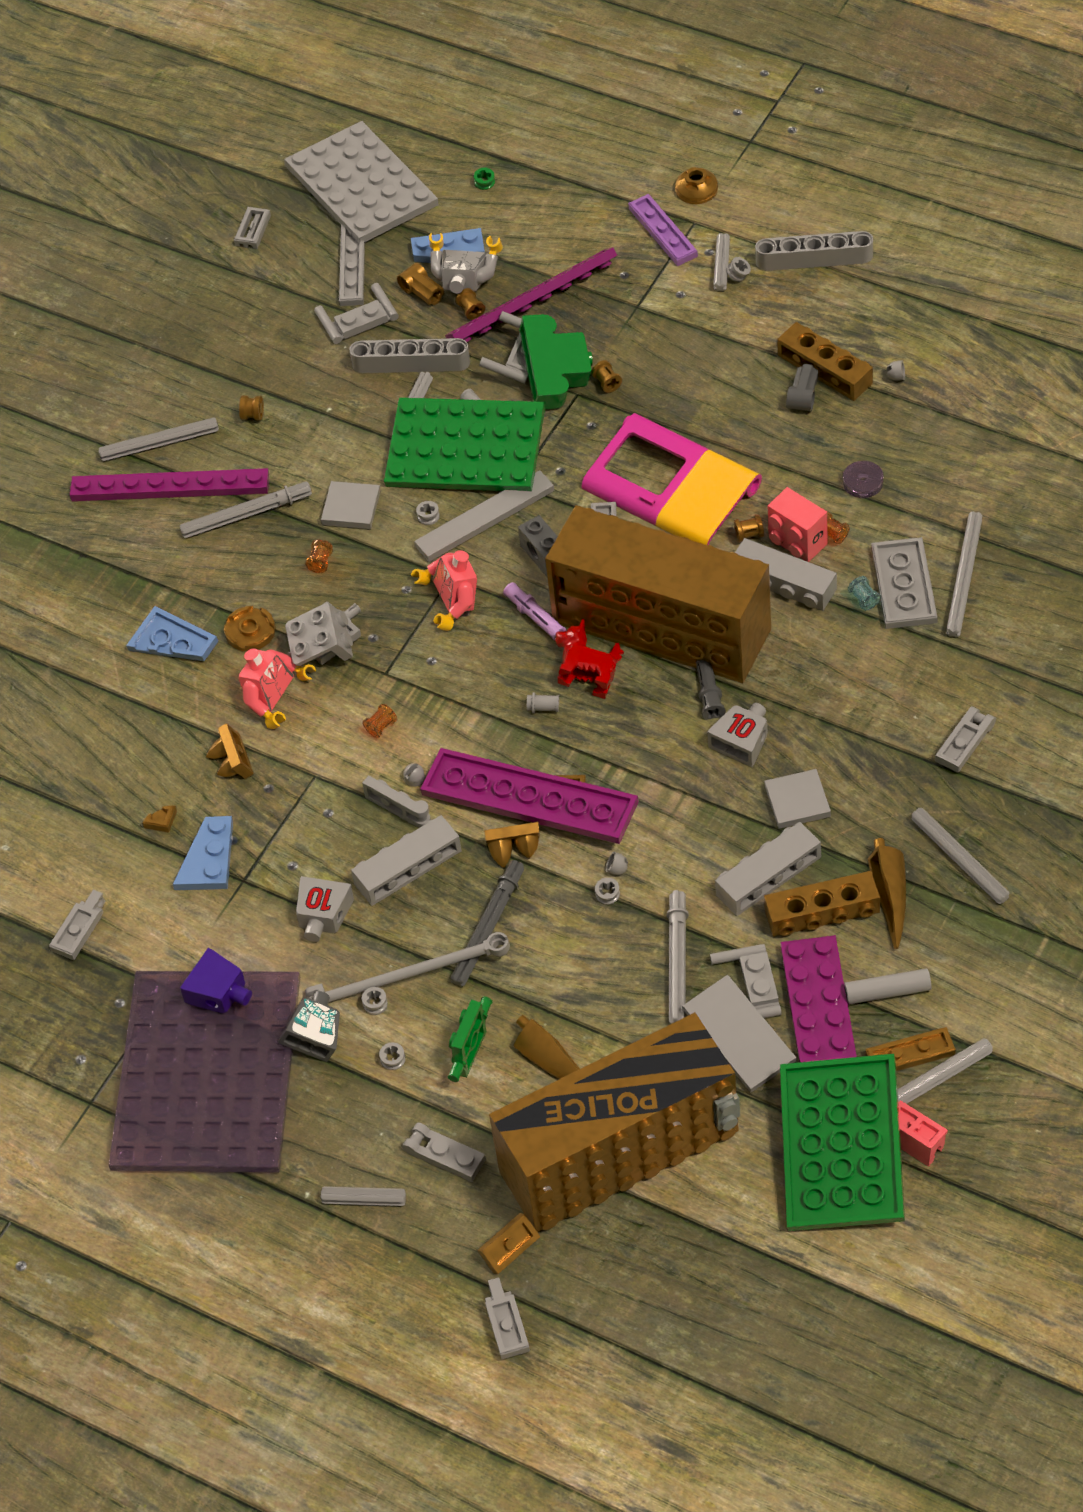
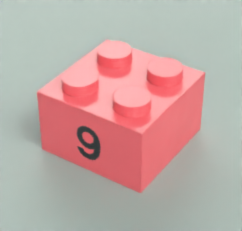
M787 487L767 506L769 539L774 544L790 551L793 556L809 562L828 544L827 511Z

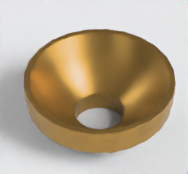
M692 167L678 176L675 191L677 197L685 203L703 204L716 196L718 182L712 172L703 168ZM692 175H701L702 179L695 181L691 180L690 177Z

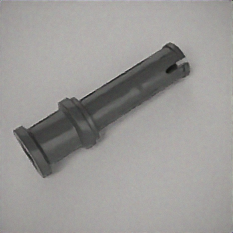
M696 660V670L701 687L698 697L700 702L703 703L702 716L705 720L721 718L726 713L724 705L721 704L722 691L716 685L712 665L705 660Z

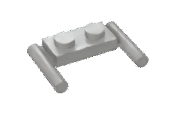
M374 283L371 286V290L378 300L335 316L334 322L330 320L321 305L314 309L334 344L340 343L342 339L384 324L389 320L395 321L399 318L398 313L379 283Z
M502 311L499 318L500 321L520 328L522 318ZM520 333L506 366L482 357L479 366L525 384L528 372Z
M765 944L710 954L712 965L735 960L740 961L749 1001L763 1018L782 1015Z

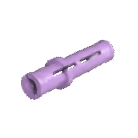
M512 582L505 587L503 595L508 597L517 606V610L521 614L529 616L554 641L557 631H566L565 627L561 626L535 602V598L531 594L527 595L516 583Z

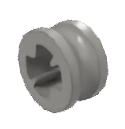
M735 257L726 267V271L731 279L740 282L750 273L751 267L745 259Z
M424 501L416 508L417 519L421 524L432 525L439 520V507L435 502ZM430 511L431 514L426 515L425 512Z
M602 878L595 885L597 900L603 904L616 902L620 897L618 882L612 878ZM612 888V894L607 892L603 895L602 889L609 890Z
M371 987L362 994L363 1007L368 1014L379 1015L387 1009L388 1002L383 989ZM374 998L376 1000V998H379L380 1002L378 1004H375V1002L370 1004V999Z
M391 1042L385 1044L380 1049L379 1057L384 1068L396 1070L404 1065L405 1054L400 1044ZM393 1052H396L398 1058L396 1060L392 1058V1061H389L387 1054L391 1053L393 1055Z

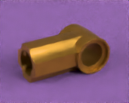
M414 263L396 278L397 283L405 293L410 294L413 292L429 305L433 304L435 306L444 295V288L428 277L426 270L419 263Z

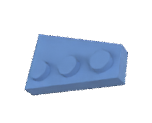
M481 228L442 234L444 245L440 249L441 252L443 250L485 252ZM440 234L432 235V240L439 241ZM429 236L411 238L414 262L431 263V252L433 249L429 245Z
M154 606L126 647L129 651L205 661L218 643V639L215 635Z
M232 816L204 818L173 883L174 890L228 889L233 832Z

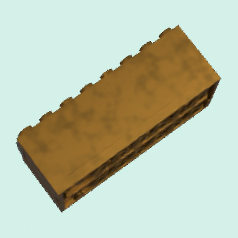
M575 505L545 558L552 617L560 625L568 628L579 626L581 620L585 619V632L605 640L693 668L697 666L696 660H705L712 665L715 675L744 683L771 631L769 564L763 563L760 560L746 558L734 552L720 550L711 545L694 542L685 537H678L668 534L663 530H655L640 523L626 521L614 515H607Z

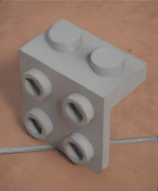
M327 602L286 623L285 628L292 661L296 666H301L330 651L334 652L344 661L353 657L351 649L353 641L347 630L348 619L345 613Z

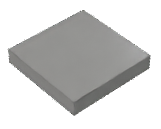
M331 481L321 517L322 525L371 529L381 491L380 485Z
M817 769L764 781L778 829L793 826L798 822L806 823L831 817V810Z

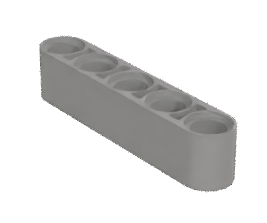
M866 231L761 239L755 245L756 266L763 271L868 263L873 258V236Z
M459 338L356 341L349 348L352 367L358 373L462 371L470 365L468 344L465 340Z

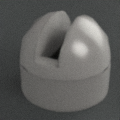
M903 360L891 362L887 366V376L894 381L905 380Z
M416 763L407 765L403 772L404 781L411 787L420 786L425 780L423 768Z
M612 852L606 863L605 870L613 875H621L627 871L628 861L622 854Z

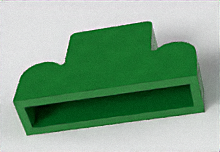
M544 314L524 315L521 319L519 332L533 402H544L545 409L560 408L566 402L569 387H585L588 385L593 363L592 353L587 350L585 336L582 332L555 334L557 323L551 316Z

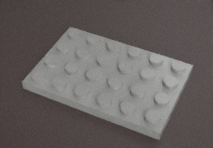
M363 121L284 159L287 169L340 224L346 227L347 232L349 230L352 237L358 243L362 240L366 242L439 205L438 198Z

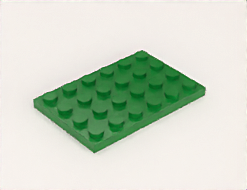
M399 397L384 478L385 486L532 491L545 413L544 402Z
M884 1054L780 1064L788 1231L904 1222L905 1209L895 1055Z

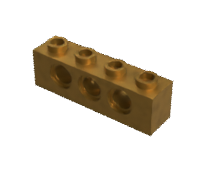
M795 322L777 339L779 357L796 367H801L803 364L812 365L818 370L819 381L853 401L873 384V367L869 363L858 359L849 351L841 349L829 339L819 336L810 328L804 327L798 322Z
M867 871L764 895V908L772 936H788L797 931L814 930L823 925L844 923L849 919L870 917L875 913H880V896L872 872Z

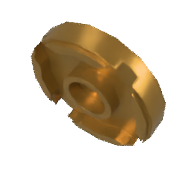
M253 606L239 608L226 619L227 623L224 625L227 642L234 649L240 651L262 649L275 636L276 627L273 617L266 609L261 607L260 609Z

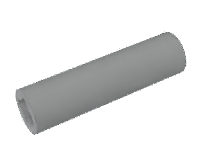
M927 968L844 983L848 1005L931 991L932 989L930 974Z

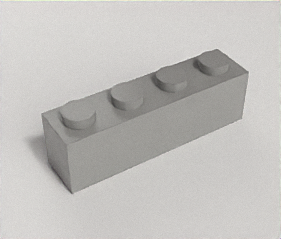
M744 538L735 552L740 556L769 564L770 591L780 594L784 598L801 602L810 608H817L823 611L837 590L836 572Z
M442 815L429 820L422 827L404 835L391 846L382 848L373 857L359 862L351 869L354 885L370 905L373 906L461 852L459 835Z
M798 822L793 827H787L780 836L771 842L764 843L757 852L751 856L744 857L737 866L721 873L715 880L716 896L736 916L740 915L763 899L764 895L770 894L820 859L821 842L801 822Z

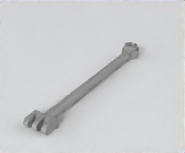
M495 932L479 945L326 992L321 983L306 988L305 994L306 997L312 999L314 992L322 991L329 995V1002L364 992L371 987L387 985L484 954L502 957L510 949L509 940L504 933Z

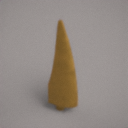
M877 838L873 841L875 850L868 858L869 869L872 872L880 896V903L886 917L893 947L898 949L906 910L904 855L899 849L885 846L883 838Z
M524 1015L518 1018L516 1024L523 1030L517 1037L514 1048L519 1050L521 1054L558 1079L580 1069L560 1042L533 1019L529 1020Z

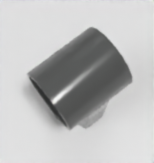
M803 364V366L797 368L793 386H790L788 389L786 408L812 411L818 379V370L812 365Z

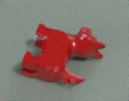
M582 619L579 626H571L567 631H557L555 633L557 646L564 649L563 664H561L558 672V684L569 687L575 678L579 681L582 679L584 682L588 680L592 683L594 681L597 688L593 690V696L605 699L615 676L616 664L622 659L621 655L624 654V651L619 643L614 645L609 654L587 647L585 619Z

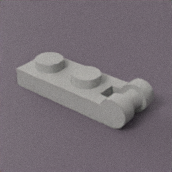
M971 706L936 753L935 762L959 773L987 732H990L994 727L996 717L990 714L983 715L979 709Z
M369 775L362 782L366 799L420 828L427 821L431 820L427 802L423 800L414 801L406 793L398 792L389 787L385 781L381 779L376 780Z
M422 1123L415 1124L412 1129V1136L407 1138L402 1145V1149L408 1154L470 1182H473L486 1161L484 1153L434 1132ZM422 1140L428 1142L426 1148L420 1146Z

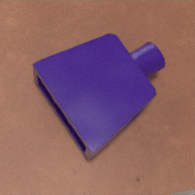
M207 948L180 987L185 1003L220 1013L227 1012L234 1001L246 1006L252 997V991L244 988L245 980L242 970L210 948Z

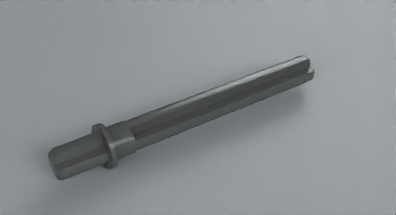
M510 861L504 875L498 878L499 884L466 948L482 944L491 935L513 891H516L519 887L518 881L524 871L522 862ZM480 956L458 962L451 975L454 985L463 987L466 984Z

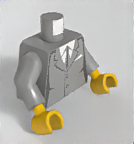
M431 233L429 235V245L433 249L431 252L432 274L438 281H442L445 290H451V292L456 294L462 292L465 288L477 291L481 284L494 276L498 259L496 254L503 249L500 237H498V242L492 245L493 240L491 236L486 239L489 254L488 252L443 250L441 252L440 249L444 245L442 233H440L439 241H433Z

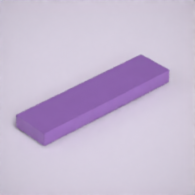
M649 194L628 203L629 210L677 266L698 257L696 248Z

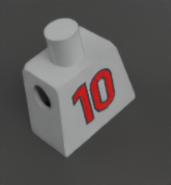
M753 703L749 710L737 705L733 706L708 730V747L753 767L768 734L767 720L763 717L766 713L764 706L759 703Z
M301 876L296 915L299 927L306 929L304 937L307 940L317 942L320 940L322 932L336 933L339 930L354 901L351 884Z

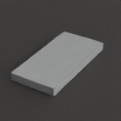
M922 537L871 543L885 629L937 623L938 617Z
M728 975L683 1005V1010L687 1015L696 1012L737 1077L750 1092H753L779 1074L780 1064L796 1062V1056Z

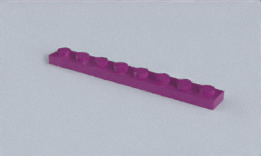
M614 247L598 252L445 335L446 339L459 338L468 342L471 340V334L475 332L482 334L492 328L490 324L497 320L499 324L503 321L499 320L502 311L509 314L516 310L519 313L532 307L531 302L538 299L541 302L552 296L551 291L557 288L561 291L570 287L573 279L578 277L579 280L590 276L592 274L590 270L597 266L599 270L612 264L610 259L617 256Z
M268 468L72 476L70 498L74 502L268 494L269 470Z

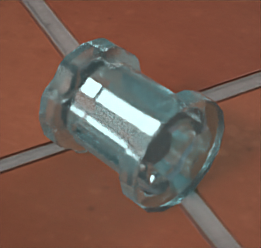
M865 576L855 578L848 586V592L858 599L859 606L865 611L874 608L881 599L880 594L873 591L870 587L869 580Z

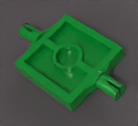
M482 997L480 1002L471 1000L468 1008L463 1009L461 1012L457 1033H452L449 1041V1048L452 1049L453 1063L448 1075L450 1081L459 1082L460 1076L467 1078L487 1032L485 1025L488 1017L487 1013L493 1003L489 997Z

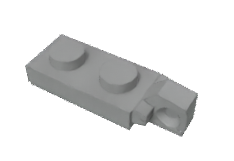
M93 890L86 902L81 901L79 904L76 903L49 944L52 952L75 960L104 912L102 907L106 901L104 900L103 893Z
M499 1277L488 1280L491 1297L485 1298V1305L501 1360L530 1352L514 1294H511V1291L503 1292Z

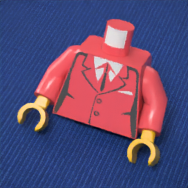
M465 551L446 553L429 564L427 570L414 569L411 573V576L419 577L414 584L425 586L430 583L431 575L433 576L432 580L449 612L448 615L438 613L434 617L433 622L439 624L437 628L444 631L452 629L454 618L458 619L464 612L474 610L477 576L468 560L469 555Z
M250 649L244 655L247 663L239 674V681L243 690V701L257 715L265 717L267 728L276 729L280 727L279 723L284 722L286 718L282 712L271 713V711L294 678L292 672H296V676L300 681L312 680V678L306 675L305 670L313 673L316 672V668L311 664L296 666L290 656L272 649L267 651Z

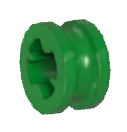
M485 167L475 171L474 185L478 189L487 190L494 186L495 175L493 170Z

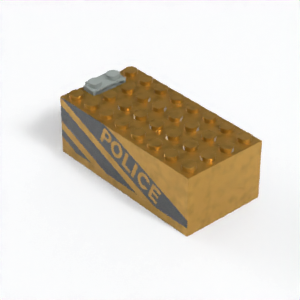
M696 1012L490 1113L489 1117L499 1172L536 1231L540 1232L541 1230L553 1228L559 1221L567 1217L579 1215L585 1208L593 1204L603 1203L609 1196L619 1191L629 1190L635 1183L645 1178H652L661 1170L671 1165L676 1166L682 1163L686 1157L696 1152L702 1153L706 1151L712 1144L720 1140L730 1139L739 1131L740 1100L736 1093L734 1070Z

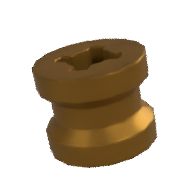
M242 395L239 403L240 419L247 420L251 417L255 420H262L264 412L263 397L249 398Z

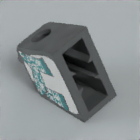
M316 991L312 999L303 997L293 1012L278 1043L327 1062L337 1047L340 1016L338 1009L328 1006L329 995L322 991Z

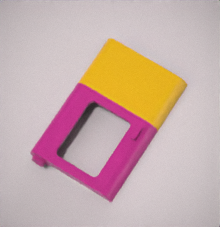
M634 413L625 418L620 430L584 476L581 487L583 490L607 502H616L617 507L675 536L685 537L691 541L709 545L712 537L744 494L752 497L757 492L762 476ZM635 435L686 461L662 494H654L605 469L606 465L628 437L632 438Z

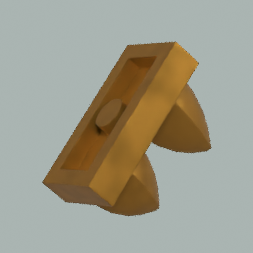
M227 723L218 728L221 737L211 746L206 758L215 759L228 756L219 767L217 775L229 777L239 774L246 779L254 773L241 736Z
M538 822L484 830L486 845L493 859L502 868L507 865L511 857L512 842H515L519 851L527 858H531L534 855L539 844Z

